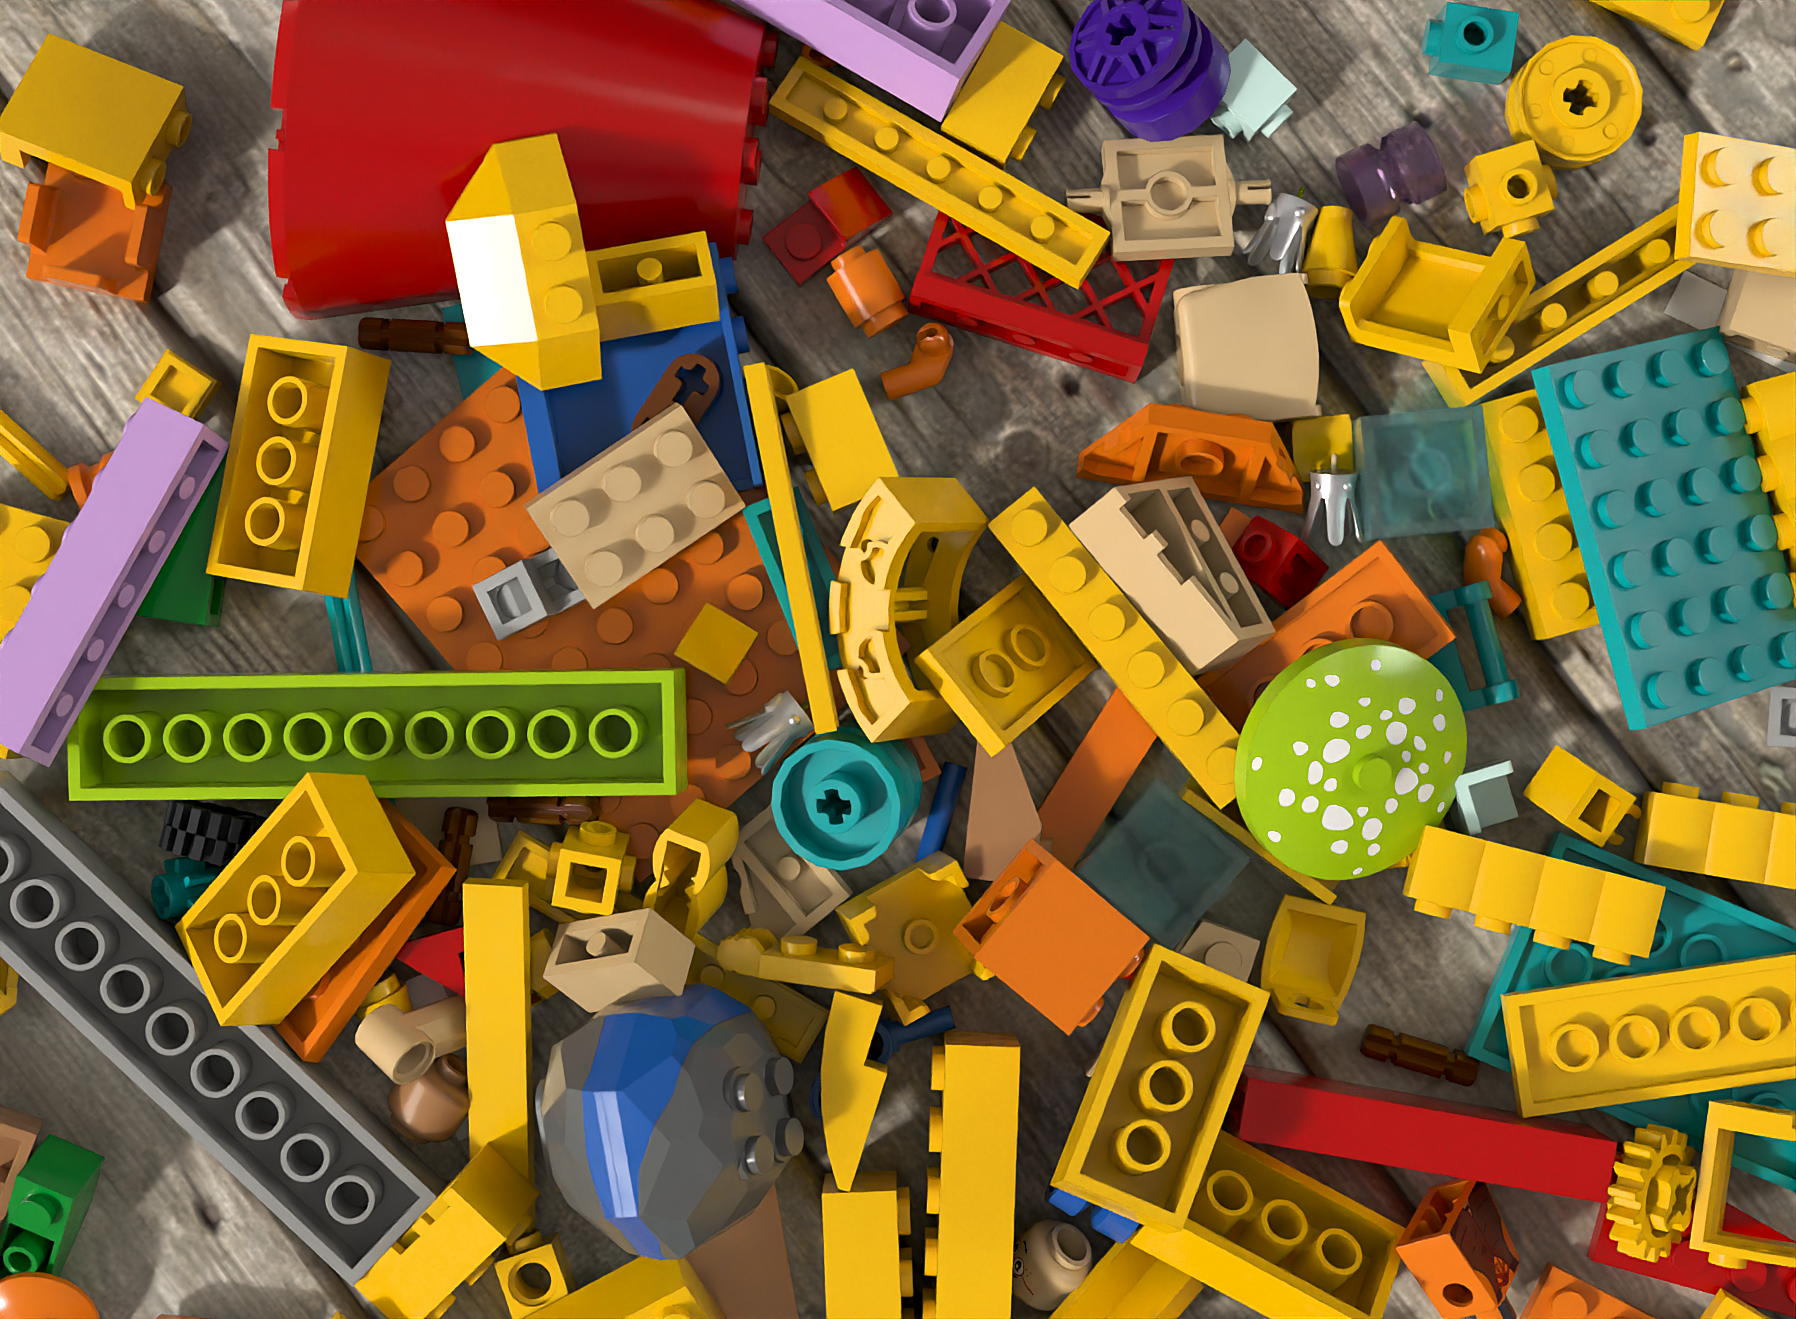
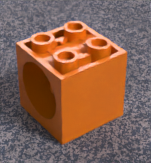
M1032 838L1028 840L952 931L976 960L1068 1036L1077 1025L1083 1027L1096 1017L1104 1004V997L1102 995L1117 977L1123 979L1137 968L1145 954L1143 946L1150 939L1149 936Z

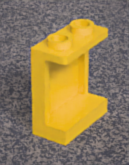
M48 33L0 116V155L3 161L25 169L33 155L114 187L123 193L125 207L135 210L136 204H142L147 194L154 196L159 191L166 174L167 165L165 161L173 146L180 148L185 143L191 130L193 117L187 110L184 86Z
M1394 215L1381 235L1376 236L1371 242L1368 255L1354 278L1345 283L1339 298V309L1351 342L1481 374L1535 286L1536 279L1525 241L1503 237L1492 256L1489 257L1417 241L1411 236L1406 218Z

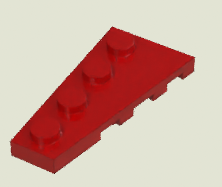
M1618 1141L1616 1151L1624 1155L1623 1143ZM1695 1198L1694 1200H1692V1204H1691V1211H1692L1693 1217H1694V1209H1695L1696 1198ZM1726 1202L1722 1231L1796 1243V1241ZM1601 1203L1587 1257L1590 1260L1716 1295L1719 1289L1722 1288L1746 1304L1796 1317L1795 1267L1747 1260L1746 1269H1735L1708 1262L1709 1252L1689 1248L1693 1217L1685 1231H1681V1242L1679 1244L1671 1242L1670 1256L1667 1258L1659 1256L1658 1262H1651L1628 1256V1254L1617 1250L1618 1241L1610 1239L1609 1234L1615 1221L1607 1219L1608 1206L1605 1203Z

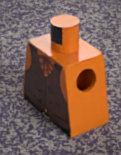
M1461 1178L1429 1187L1395 1247L1398 1254L1442 1318L1460 1319L1476 1315L1477 1319H1516L1517 1314L1506 1293L1520 1266L1519 1256L1487 1183Z

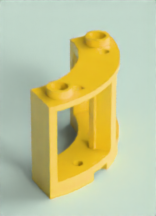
M878 477L854 511L840 543V546H844L846 549L841 562L838 580L831 581L830 635L837 634L839 655L843 670H837V674L847 703L871 743L948 733L961 720L913 661L959 624L958 601L962 575L974 545L988 527L987 524L991 522L956 478ZM934 538H937L939 541L934 551L931 543ZM910 551L903 588H897L904 562ZM903 623L904 637L912 645V648L907 651V656L918 690L915 689L902 661L895 624Z
M1731 1099L1709 1101L1689 1248L1709 1252L1708 1262L1723 1267L1746 1269L1747 1260L1796 1268V1243L1722 1231L1735 1132L1796 1141V1110Z

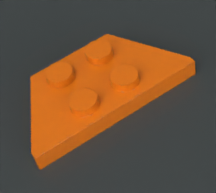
M1149 403L1082 450L1078 456L1076 478L1119 485H1131L1191 475L1201 495L1206 499L1303 514L1305 510L1306 487L1273 423L1254 420L1250 416L1240 413L1223 415L1193 410L1189 406L1177 403L1167 405Z

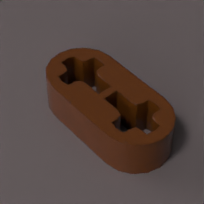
M688 353L677 357L668 366L636 414L631 426V432L676 402L682 405L697 429L722 390L723 374L719 365L711 357L701 353ZM699 365H702L706 369L703 380L710 385L706 393L700 391L693 392L683 405L676 400L686 384L684 379L679 376L683 368L695 370Z

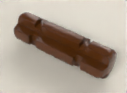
M364 317L358 325V343L363 349L388 351L390 348L391 351L431 354H442L444 351L445 354L466 356L473 354L475 350L469 344L465 322L447 321L444 325V322L392 318L390 321V319Z
M600 796L487 797L486 800L489 818L495 822L513 823L514 818H516L519 823L564 825V821L567 820L570 825L580 826L583 822L599 820L602 811Z
M450 807L445 811L441 831L446 832L445 839L439 840L438 851L457 870L426 912V920L431 923L454 926L460 919L463 901L458 900L459 893L463 894L462 883L468 877L473 845L469 844L470 837L476 834L479 818L478 813L474 810Z
M1369 1024L1366 1027L1361 1039L1360 1052L1366 1057L1385 1062L1388 1058L1391 1059V1063L1395 1066L1439 1079L1442 1075H1445V1079L1449 1082L1465 1087L1473 1085L1479 1071L1480 1060L1466 1055L1461 1050L1454 1048L1452 1052H1449V1048L1445 1045L1401 1032L1396 1036L1391 1029L1375 1024Z

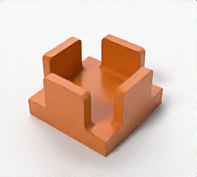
M49 162L44 185L35 182L28 183L18 231V241L30 247L31 250L26 278L36 282L149 304L173 187L163 182L159 191L154 196L147 194L143 203H137L135 210L125 207L123 193L120 190Z

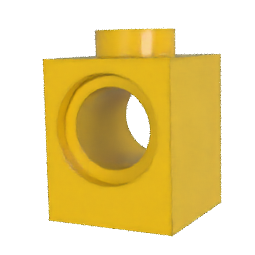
M533 1229L529 1235L521 1234L510 1246L506 1244L507 1249L501 1251L494 1262L512 1319H524L578 1290L558 1232L542 1237L540 1229ZM527 1263L543 1265L550 1273L551 1284L539 1289L530 1287L521 1276V1267Z

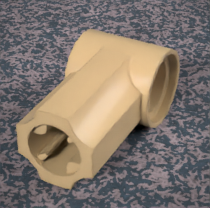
M453 995L406 1013L396 1005H382L367 1015L359 1025L355 1035V1042L392 1081L399 1085L410 1084L419 1079L429 1069L435 1058L467 1046L466 1000L461 995Z

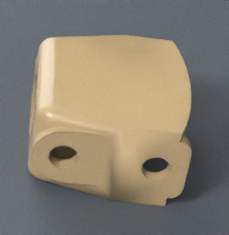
M1297 272L1257 276L1230 283L1187 287L1173 292L1175 307L1173 310V325L1181 403L1183 405L1189 406L1193 410L1223 415L1240 413L1250 416L1254 420L1272 422L1274 426L1286 425L1295 420L1322 416L1321 405H1316L1319 383V352L1314 316L1305 289L1308 286V276L1306 273L1299 274Z

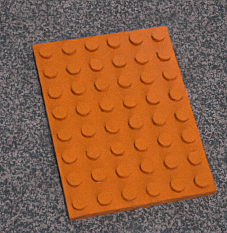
M502 367L369 482L355 556L454 670L686 667L688 789L677 795L600 796L602 811L600 819L597 821L614 826L617 832L630 834L627 855L638 857L635 878L639 883H642L654 872L653 852L658 838L695 799L698 798L727 809L764 777L761 773L762 769L756 767L755 761L770 741L753 752H746L742 747L743 741H738L734 738V732L743 725L736 728H727L726 724L764 709V705L779 693L783 694L786 690L789 691L813 723L800 653L742 510L595 609L590 606L588 601H585L524 631L497 641L472 586L521 560L531 559L551 548L523 506L524 503L539 493L516 375ZM763 474L765 488L738 493L746 506L769 497ZM821 542L834 576L838 580L841 564ZM706 603L713 605L759 633L729 685H725L674 654ZM896 628L897 642L902 657L912 648V645ZM842 666L829 671L837 712L848 704L837 674V670H843ZM815 729L809 731L806 737H799L794 740L769 771L815 732Z

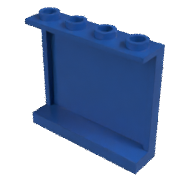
M716 242L708 243L717 284L719 321L600 342L602 379L541 391L516 375L538 493H541L631 433V426L636 414L668 366L677 357L688 353H701L711 357L719 365L723 374V387L720 395L698 426V432L737 493L765 488L762 476L764 470L758 440L754 435L751 420L752 409L746 379L743 378L739 354L750 352L743 316L731 317L727 297L728 294L738 293L732 257L720 258ZM699 365L695 370L683 368L679 376L684 379L686 384L676 400L683 405L693 392L700 391L706 393L710 385L703 380L706 369L702 365Z

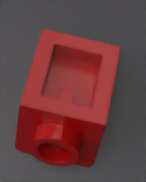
M1259 515L1252 518L1231 549L1247 579L1285 611L1310 594L1329 568L1299 537Z

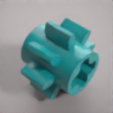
M188 856L165 860L164 867L166 873L155 875L151 884V898L157 915L164 920L173 918L175 929V925L222 872L217 865L205 866V861L190 859Z

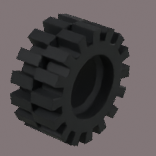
M170 800L158 847L179 856H188L190 859L227 866L268 818L247 811H239L231 807L218 806L209 802Z

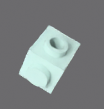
M1245 38L1228 55L1231 73L1227 90L1216 110L1210 116V119L1228 137L1234 139L1239 135L1248 144L1260 131L1269 138L1293 114V111L1286 104L1291 100L1297 88Z

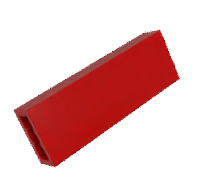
M1248 1064L1243 1066L1224 1118V1122L1237 1139L1605 1204H1607L1608 1187L1616 1184L1618 1177L1613 1168L1615 1162L1622 1163V1155L1616 1151L1617 1142L1588 1124L1544 1116L1522 1118L1516 1111Z

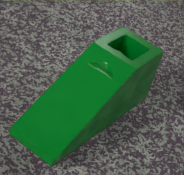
M52 1134L46 1137L16 1176L7 1208L8 1211L0 1233V1279L21 1272H42L60 1277L92 1202L104 1163V1156Z

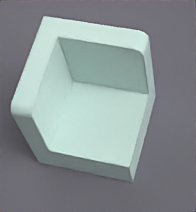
M1494 759L1464 768L1463 775H1460L1455 783L1456 796L1449 808L1456 833L1467 836L1481 833V828L1519 817L1506 774L1514 772L1510 760Z

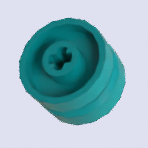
M854 719L839 722L840 727H837V731L815 735L785 759L773 781L771 809L778 832L794 853L818 867L841 871L869 864L884 853L904 833L920 807L923 783L916 758L902 739L871 743L857 720Z

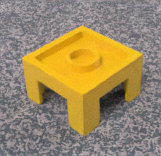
M940 850L834 908L852 943L875 947V955L895 957L894 978L878 989L877 992L881 999H883L888 1013L904 1026L930 1012L929 1007L922 1002L924 999L968 974L974 973L982 980H987L995 975L976 960L952 932L972 908L963 890L969 884L957 860Z

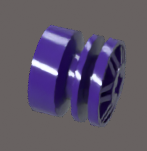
M1094 0L1086 8L1074 27L1069 47L1072 71L1083 85L1103 105L1107 106L1115 118L1132 135L1149 142L1172 141L1199 127L1214 113L1224 97L1231 73L1227 50L1184 0Z

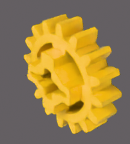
M1648 1124L1647 1129L1639 1127L1635 1129L1634 1142L1625 1141L1623 1144L1624 1155L1621 1154L1622 1163L1615 1162L1613 1167L1618 1175L1616 1184L1608 1187V1194L1611 1197L1607 1202L1608 1211L1606 1213L1607 1219L1615 1221L1609 1236L1610 1239L1618 1241L1617 1250L1619 1252L1643 1260L1658 1262L1659 1256L1666 1258L1670 1256L1671 1242L1677 1244L1681 1242V1231H1685L1693 1217L1691 1204L1692 1200L1696 1198L1697 1192L1694 1188L1698 1183V1167L1690 1166L1695 1149L1687 1145V1134L1678 1132L1677 1129Z

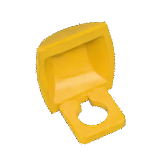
M1284 894L1267 936L1260 977V989L1271 993L1270 997L1280 1014L1330 1026L1337 1025L1339 1015L1336 1011L1339 1010L1350 988L1359 963L1364 941L1366 912L1333 904L1329 906L1324 902ZM1295 1002L1307 1005L1308 1008L1297 1005Z

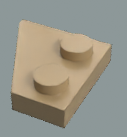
M771 805L739 830L738 843L731 856L733 868L739 874L741 882L739 892L745 915L749 914L753 930L756 928L769 929L778 942H781V938L785 936H802L853 893L834 869L818 867L794 853L778 832Z

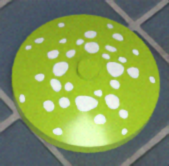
M1353 638L1332 642L1318 647L1292 662L1272 680L1259 696L1247 717L1238 741L1234 767L1235 792L1241 815L1254 838L1265 850L1286 866L1304 875L1324 880H1349L1369 876L1389 868L1417 849L1424 826L1428 825L1437 828L1443 820L1456 796L1455 783L1464 772L1467 753V731L1462 707L1454 689L1443 674L1430 662L1403 646L1380 639Z

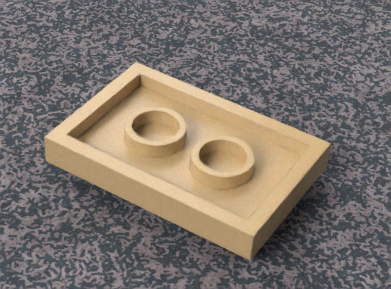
M677 402L523 504L593 609L746 507L686 411Z

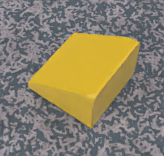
M1350 414L1295 420L1285 425L1289 456L1303 483L1311 482L1310 470L1331 469V455L1333 453L1337 454V469L1353 470L1352 422Z
M706 603L674 654L725 685H729L759 633L713 605Z

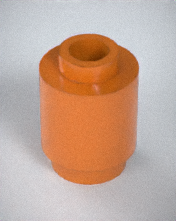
M858 245L841 254L830 263L835 272L826 280L854 328H862L868 339L881 334L909 316L903 304L907 298L878 249L866 253L862 245Z

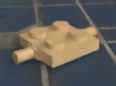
M1223 134L1181 136L1172 141L1149 142L1141 138L1104 140L1101 149L1104 176L1100 188H1065L1064 192L1065 207L1076 213H1102V218L1109 232H1111L1109 238L1111 262L1231 256L1235 247L1232 226L1235 206L1270 205L1272 198L1269 178L1265 180L1234 181L1233 174L1226 163Z

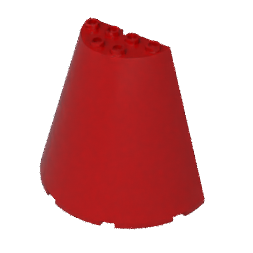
M283 0L270 107L273 110L282 111L281 129L276 130L275 139L279 141L278 150L268 148V209L271 248L276 277L288 279L287 285L284 284L282 295L289 312L297 319L317 320L459 300L460 294L445 223L447 216L483 162L493 143L549 133H557L577 204L585 252L705 231L708 243L716 242L720 258L731 256L732 261H736L739 245L749 246L751 240L754 210L744 209L747 185L758 186L762 163V150H759V139L753 138L755 126H767L769 115L768 102L771 98V91H767L768 78L763 77L764 67L775 68L779 32L770 31V24L720 0Z

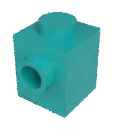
M1447 2L1436 16V20L1428 19L1425 26L1422 55L1430 56L1428 75L1499 85L1511 73L1520 13Z

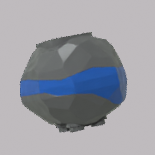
M685 984L680 996L651 997L609 1004L552 1046L547 1074L540 1080L537 1086L535 1096L536 1114L550 1185L555 1192L564 1196L568 1205L627 1253L658 1260L684 1258L750 1216L791 1157L801 1152L804 1143V1133L800 1121L793 1117V1103L790 1091L793 1086L794 1075L790 1061L786 1057H781L764 1023L748 1006L715 987L706 984Z

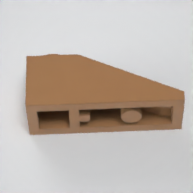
M977 740L963 874L965 878L995 881L1030 838L1050 854H1052L1053 839L1041 837L1042 823L1012 742L991 757Z

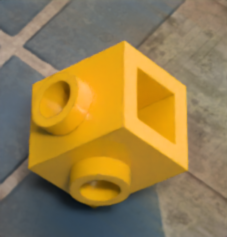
M1534 139L1475 156L1464 167L1469 187L1464 189L1466 209L1473 223L1480 222L1484 236L1502 231L1504 237L1514 239L1533 233L1540 229L1538 220L1544 218L1555 209L1552 200L1557 199L1558 195L1556 180L1548 164H1541Z
M600 821L583 822L580 826L570 825L563 843L553 841L549 854L546 877L555 879L551 905L572 909L585 914L613 915L620 891L631 893L638 857L627 855L630 834L617 832L614 826Z

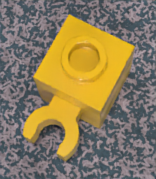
M1557 744L1522 793L1562 824L1601 848L1606 841L1614 845L1622 844L1624 838L1614 830L1626 813L1637 819L1643 814L1641 809L1633 803L1637 797Z

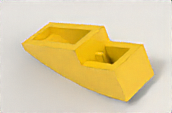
M835 989L825 1030L821 1064V1112L827 1152L837 1188L850 1192L887 1076L888 1065L866 1059L882 1010L883 999L864 993Z

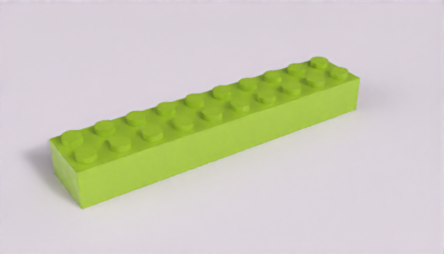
M686 667L101 675L67 735L69 801L285 799L307 772L366 775L377 798L677 795L688 789Z

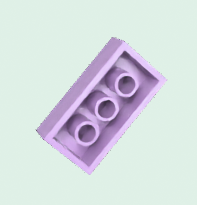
M731 0L939 122L943 120L960 94L999 22L1003 20L1011 0Z

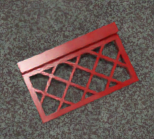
M938 210L925 254L910 294L908 313L1135 384L1149 348L1148 344L1175 258L1161 259L1158 272L1137 283L1124 261L1112 262L1126 288L1098 301L1085 278L1080 286V290L1089 306L1069 315L1056 311L1047 294L1048 291L1065 282L1053 277L1041 283L1031 263L1013 252H1009L984 265L970 240L971 237L979 233L969 227L964 228L959 221ZM1078 213L1108 230L1101 216L1092 213ZM949 221L955 233L943 239ZM1110 241L1104 248L1106 252L1099 256L1091 270L1111 261ZM958 243H961L975 269L956 279L932 271L938 253ZM1018 261L1032 288L1014 297L999 293L989 274ZM980 279L985 288L971 283ZM1153 286L1147 304L1141 291ZM1037 297L1041 305H1037L1028 301ZM1132 297L1143 317L1138 336L1114 329L1104 310ZM1094 315L1098 323H1094L1085 319Z

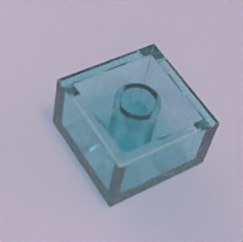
M1482 405L1359 417L1352 422L1353 470L1358 472L1355 491L1364 543L1377 542L1381 539L1387 541L1479 532L1495 527Z
M1151 777L1076 863L1074 868L1164 947L1173 950L1248 864L1251 858L1159 778Z

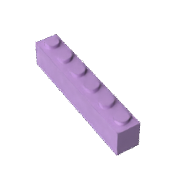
M146 396L137 412L126 422L122 439L107 465L96 475L92 491L77 518L64 531L62 544L47 571L35 582L31 592V599L18 622L2 640L0 646L1 745L50 767L229 448L230 444L206 425Z

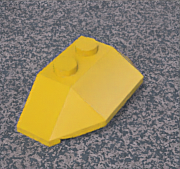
M557 133L493 143L483 162L445 220L469 344L472 348L541 391L602 379L600 331L577 204Z

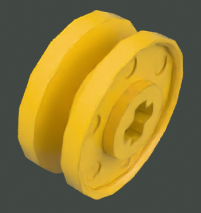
M1570 35L1546 44L1516 71L1506 92L1504 118L1515 144L1534 139L1542 165L1548 164L1551 170L1576 171L1600 162L1631 137L1641 116L1643 89L1635 66L1618 47L1597 37ZM1569 93L1577 96L1575 105L1583 106V110L1577 114L1569 111L1572 103L1563 101V98Z

